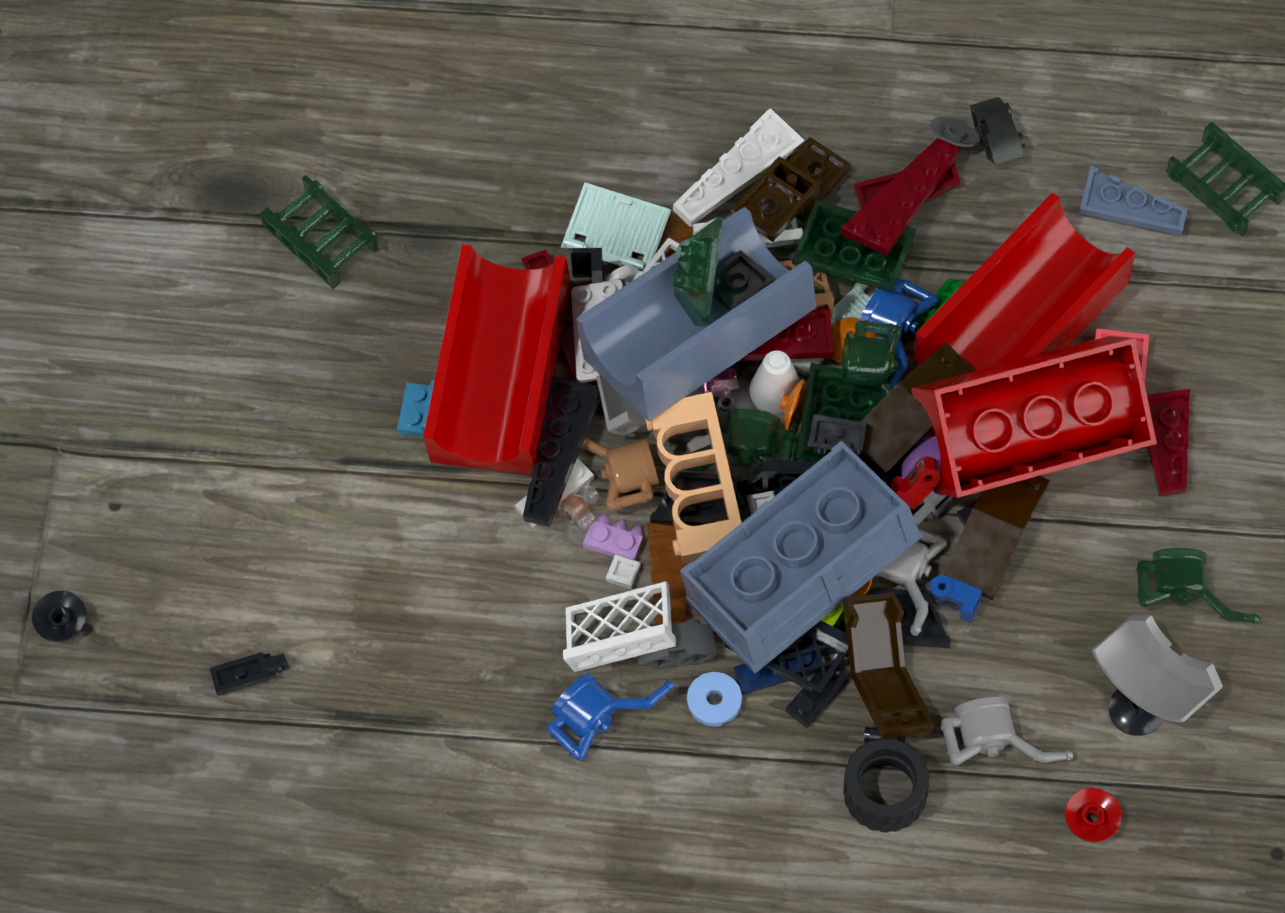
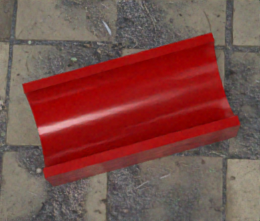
M1052 192L916 332L913 362L919 366L945 342L975 371L1069 347L1129 284L1135 252L1126 247L1121 254H1111L1089 243L1067 220L1061 207V198Z
M461 245L423 435L431 463L523 475L532 474L533 464L536 462L538 453L537 445L542 434L541 426L547 410L546 403L550 383L555 374L560 347L559 343L571 286L566 256L556 255L555 261L545 268L523 270L492 263L477 254L472 245Z
M1107 336L911 388L913 398L918 400L927 411L938 441L941 478L938 485L933 489L936 494L959 498L1157 444L1135 338Z

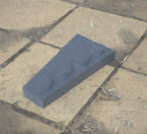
M1091 165L1079 214L1182 236L1188 209L1158 195L1155 197L1144 192V189L1136 185L1134 187L1121 182L1120 178L1112 174L1110 176L1099 172L1098 168Z

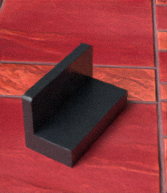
M571 248L573 278H592L593 284L604 282L602 248Z

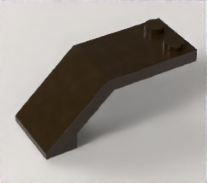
M947 342L901 380L861 421L868 423L863 455L883 475H886L933 427L923 405L913 398L911 388L975 371Z
M1036 476L982 491L971 510L944 575L982 590V596L993 601L1002 584L1022 533L1045 494L1050 480L1042 476Z
M895 593L844 598L843 607L851 677L881 738L886 739L932 732L935 724L905 667L901 620L904 611Z

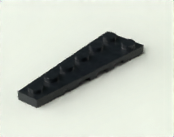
M552 377L546 403V415L541 426L542 434L537 445L538 453L536 462L533 464L532 480L529 483L523 512L525 522L550 527L600 402L601 396L598 386Z

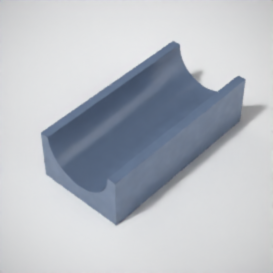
M743 207L577 317L576 321L583 359L643 417L650 421L814 310L816 302L812 266L806 261L792 270H788L781 265L761 240L753 223L751 212ZM742 250L774 279V282L731 311H728L701 286L700 278Z

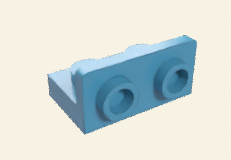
M431 380L430 385L407 382L397 426L398 434L423 437L434 380Z

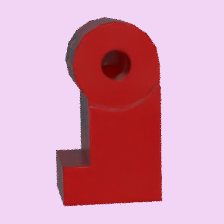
M931 456L921 457L916 461L915 468L904 479L896 476L890 482L891 489L911 509L914 510L940 482L941 476L938 461Z

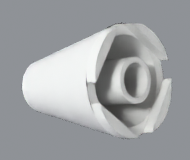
M782 351L768 353L750 383V397L753 404L759 410L771 412L772 415L784 414V410L779 409L783 394L790 395L793 388L801 381L786 353Z

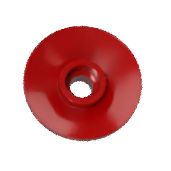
M1086 788L1076 792L1069 799L1065 809V821L1068 828L1076 837L1087 842H1102L1111 838L1119 829L1122 820V812L1117 800L1110 793L1098 788ZM1094 815L1097 817V821L1090 822L1087 817Z

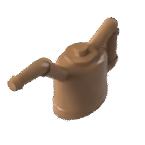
M585 437L581 449L588 450L607 459V462H604L605 469L600 471L602 479H608L609 482L606 501L608 510H621V508L643 502L647 503V501L653 499L652 487L658 486L659 482L646 438L609 449ZM641 489L639 493L618 498L619 493L624 494Z

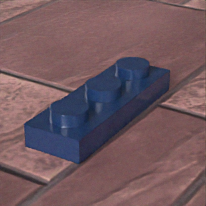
M813 643L799 647L798 650L813 648ZM792 649L789 651H785L780 653V655L795 652V650ZM816 653L801 657L804 668L819 664ZM797 658L782 661L784 669L788 671L800 669ZM746 664L734 667L742 695L789 682L786 678L764 667L756 673ZM818 671L807 673L806 676L816 674Z

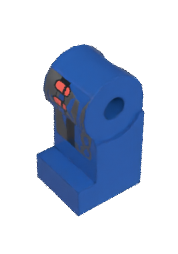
M945 575L936 576L930 584V596L933 603L939 606L947 605L961 611L960 619L971 623L982 601V590Z

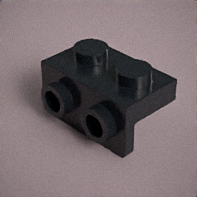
M814 414L809 441L807 440L806 446L813 447V453L827 455L829 450L842 441L856 455H863L868 423Z

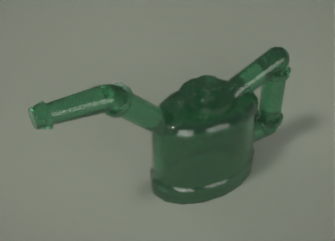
M866 319L857 321L855 334H847L844 342L842 355L843 385L880 388L887 395L893 389L888 382V377L898 367V360H894L892 352L902 335V327L893 323L870 322ZM866 332L887 334L889 337L885 340L865 337Z
M736 408L728 411V422L724 440L726 455L735 456L744 466H752V464L769 461L775 459L773 456L777 438L783 440L780 459L791 461L793 444L796 440L795 433L791 429L787 431L785 428H780L781 419L779 417L752 409ZM712 463V464H707V465H702V466H697V467H692V468H688V469H686V470H692V471L708 470L709 467H710L711 465H713L714 463Z
M1191 548L1161 549L1153 553V561L1141 560L1137 563V597L1139 598V605L1142 607H1148L1168 599L1173 603H1177L1178 606H1186L1194 599L1201 598L1220 615L1221 619L1223 618L1230 622L1259 623V615L1231 611L1229 607L1227 608L1207 589V556L1201 550ZM1149 571L1155 572L1156 592L1152 594L1149 592Z

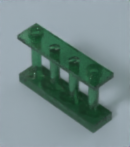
M1211 122L1204 128L1203 144L1182 163L1174 156L1170 157L1166 172L1174 182H1179L1219 216L1230 230L1237 232L1243 237L1247 232L1249 224L1247 218L1267 200H1272L1279 205L1285 199V183ZM1210 151L1215 152L1223 160L1201 179L1189 170ZM1229 167L1237 170L1242 176L1220 195L1209 187ZM1248 183L1253 184L1261 192L1238 212L1228 201Z
M304 175L302 181L305 192L280 213H274L268 207L260 213L262 224L305 265L334 289L341 283L338 273L340 271L339 268L365 245L376 253L378 251L376 240L378 237L370 227L365 228L333 200L317 180L312 181L307 175ZM312 198L322 206L321 209L297 229H291L287 225L286 221ZM329 214L340 222L316 244L309 245L304 240V236ZM347 230L357 237L351 245L333 260L329 259L327 261L322 256L321 252Z

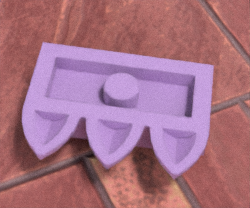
M604 513L597 519L592 520L583 541V548L614 557L616 554L635 561L644 540V530L641 524H639L630 531H627L624 519L610 526L609 518Z

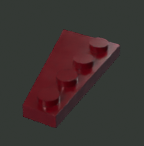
M1190 389L1149 394L1147 398L1157 444L1147 446L1158 495L1166 496L1185 493L1187 489Z

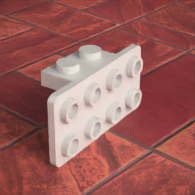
M619 279L574 287L571 291L577 379L581 383L596 381L597 376L600 374L583 359L576 318L623 288V283Z

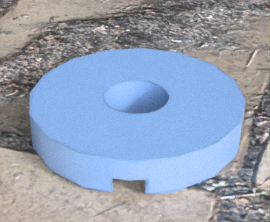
M709 672L702 674L688 688L687 705L695 720L704 725L721 726L723 723L735 719L741 710L742 694L740 686L732 677L725 673ZM711 694H718L722 697V701L717 705H711L708 703L707 697Z

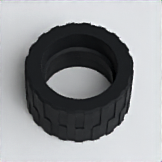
M878 738L858 747L856 752L850 756L844 775V802L851 816L859 824L868 827V829L885 833L900 831V829L912 825V822L920 817L926 805L930 777L927 763L917 749L911 747L907 742H902L895 738ZM892 766L900 769L910 778L913 790L911 795L900 803L893 805L878 804L863 794L860 789V779L865 772L874 767Z

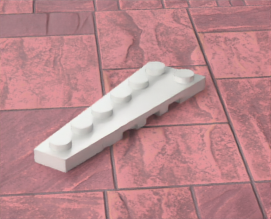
M770 108L750 127V131L743 138L740 137L735 142L734 147L727 154L724 153L719 158V162L712 169H708L701 176V179L695 182L673 204V211L691 227L759 179L778 156L787 159L797 152L805 140Z

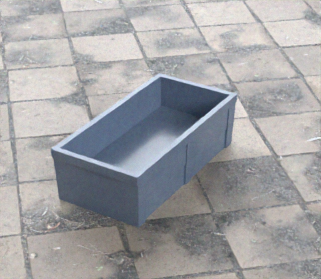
M840 441L831 449L830 453L769 502L766 501L759 506L754 514L693 563H688L680 570L687 594L686 601L738 657L756 673L839 606L844 598L850 597L923 537V534L917 527L909 506L850 448Z

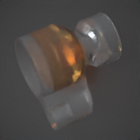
M586 483L579 489L578 495L570 494L561 501L557 510L567 523L572 526H578L584 532L596 522L588 506L596 504L600 500V495L590 484Z

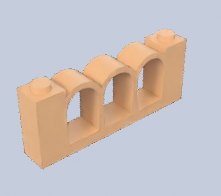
M712 392L684 397L652 420L648 421L645 418L647 430H653L654 438L657 439L658 455L667 466L665 470V487L669 497L675 501L672 507V516L677 540H672L675 557L681 556L682 564L694 562L741 524ZM708 428L712 446L710 450L675 456L668 453L664 448L666 440L671 436ZM715 463L720 484L682 491L677 489L671 480L678 471ZM720 498L724 500L728 520L700 526H689L684 524L679 518L680 512L686 506Z

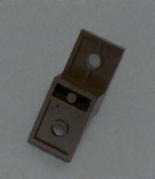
M809 137L789 161L778 156L731 209V215L745 207L751 212L757 232L774 242L795 217L804 222L851 169V163ZM816 166L822 171L819 174H811L808 172V169ZM764 204H772L775 209L771 212H765L761 207Z

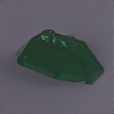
M721 217L707 222L684 239L676 249L675 258L678 260L677 271L674 272L672 277V286L675 287L674 296L695 326H703L709 324L723 223V218Z

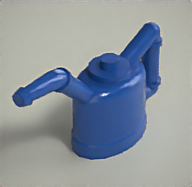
M898 279L892 289L882 284L867 303L858 324L859 327L870 330L891 341L897 367L891 380L888 381L887 387L890 390L899 383L908 368L909 358L906 356L901 338L904 335L908 336L911 331L915 332L919 326V323L916 322L917 317L936 306L939 302L937 295L910 283L907 279ZM905 291L923 301L917 304L915 300L901 293Z
M586 673L571 684L554 703L551 712L556 718L547 726L549 736L561 744L571 757L573 756L576 760L581 761L585 758L594 735L601 731L605 733L611 728L612 714L616 709L646 710L651 708L670 690L672 691L675 685L668 680L647 698H614L596 681V678L591 673ZM564 724L581 738L579 745H576L561 730Z

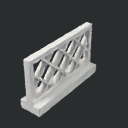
M665 581L567 607V649L563 650V660L574 672L676 646V637L672 633L669 584ZM662 592V598L655 606L648 602L653 594ZM636 599L638 601L630 612L622 609L629 600ZM644 606H647L651 611L641 621L636 615ZM603 607H613L605 619L598 616ZM620 612L626 617L618 627H615L610 623ZM587 613V617L579 626L574 623V615ZM657 614L663 617V624L653 627L649 626ZM594 619L601 622L592 634L585 630ZM632 620L639 624L634 632H623ZM607 627L614 631L609 638L598 639ZM581 634L589 637L584 645L575 647V642Z

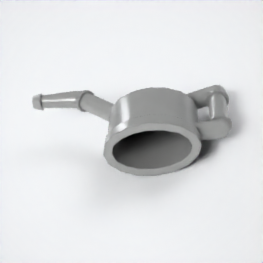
M922 529L920 530L923 537L920 540L930 544L929 548L917 541L875 575L907 588L917 610L914 623L911 626V634L915 636L921 632V627L928 614V602L925 601L916 580L921 581L923 575L928 577L932 568L928 565V562L947 547L946 539L939 537L940 535L938 534L934 535Z
M987 697L965 702L954 708L956 716L947 717L941 721V731H943L948 750L947 756L953 765H960L979 752L981 754H988L989 757L997 756L999 751L1009 744L1031 757L1034 762L1048 763L1073 759L1072 751L1042 752L1041 749H1037L1017 736L1009 711L1008 699L1005 697ZM955 727H960L963 742L966 747L963 750L958 748L954 732Z

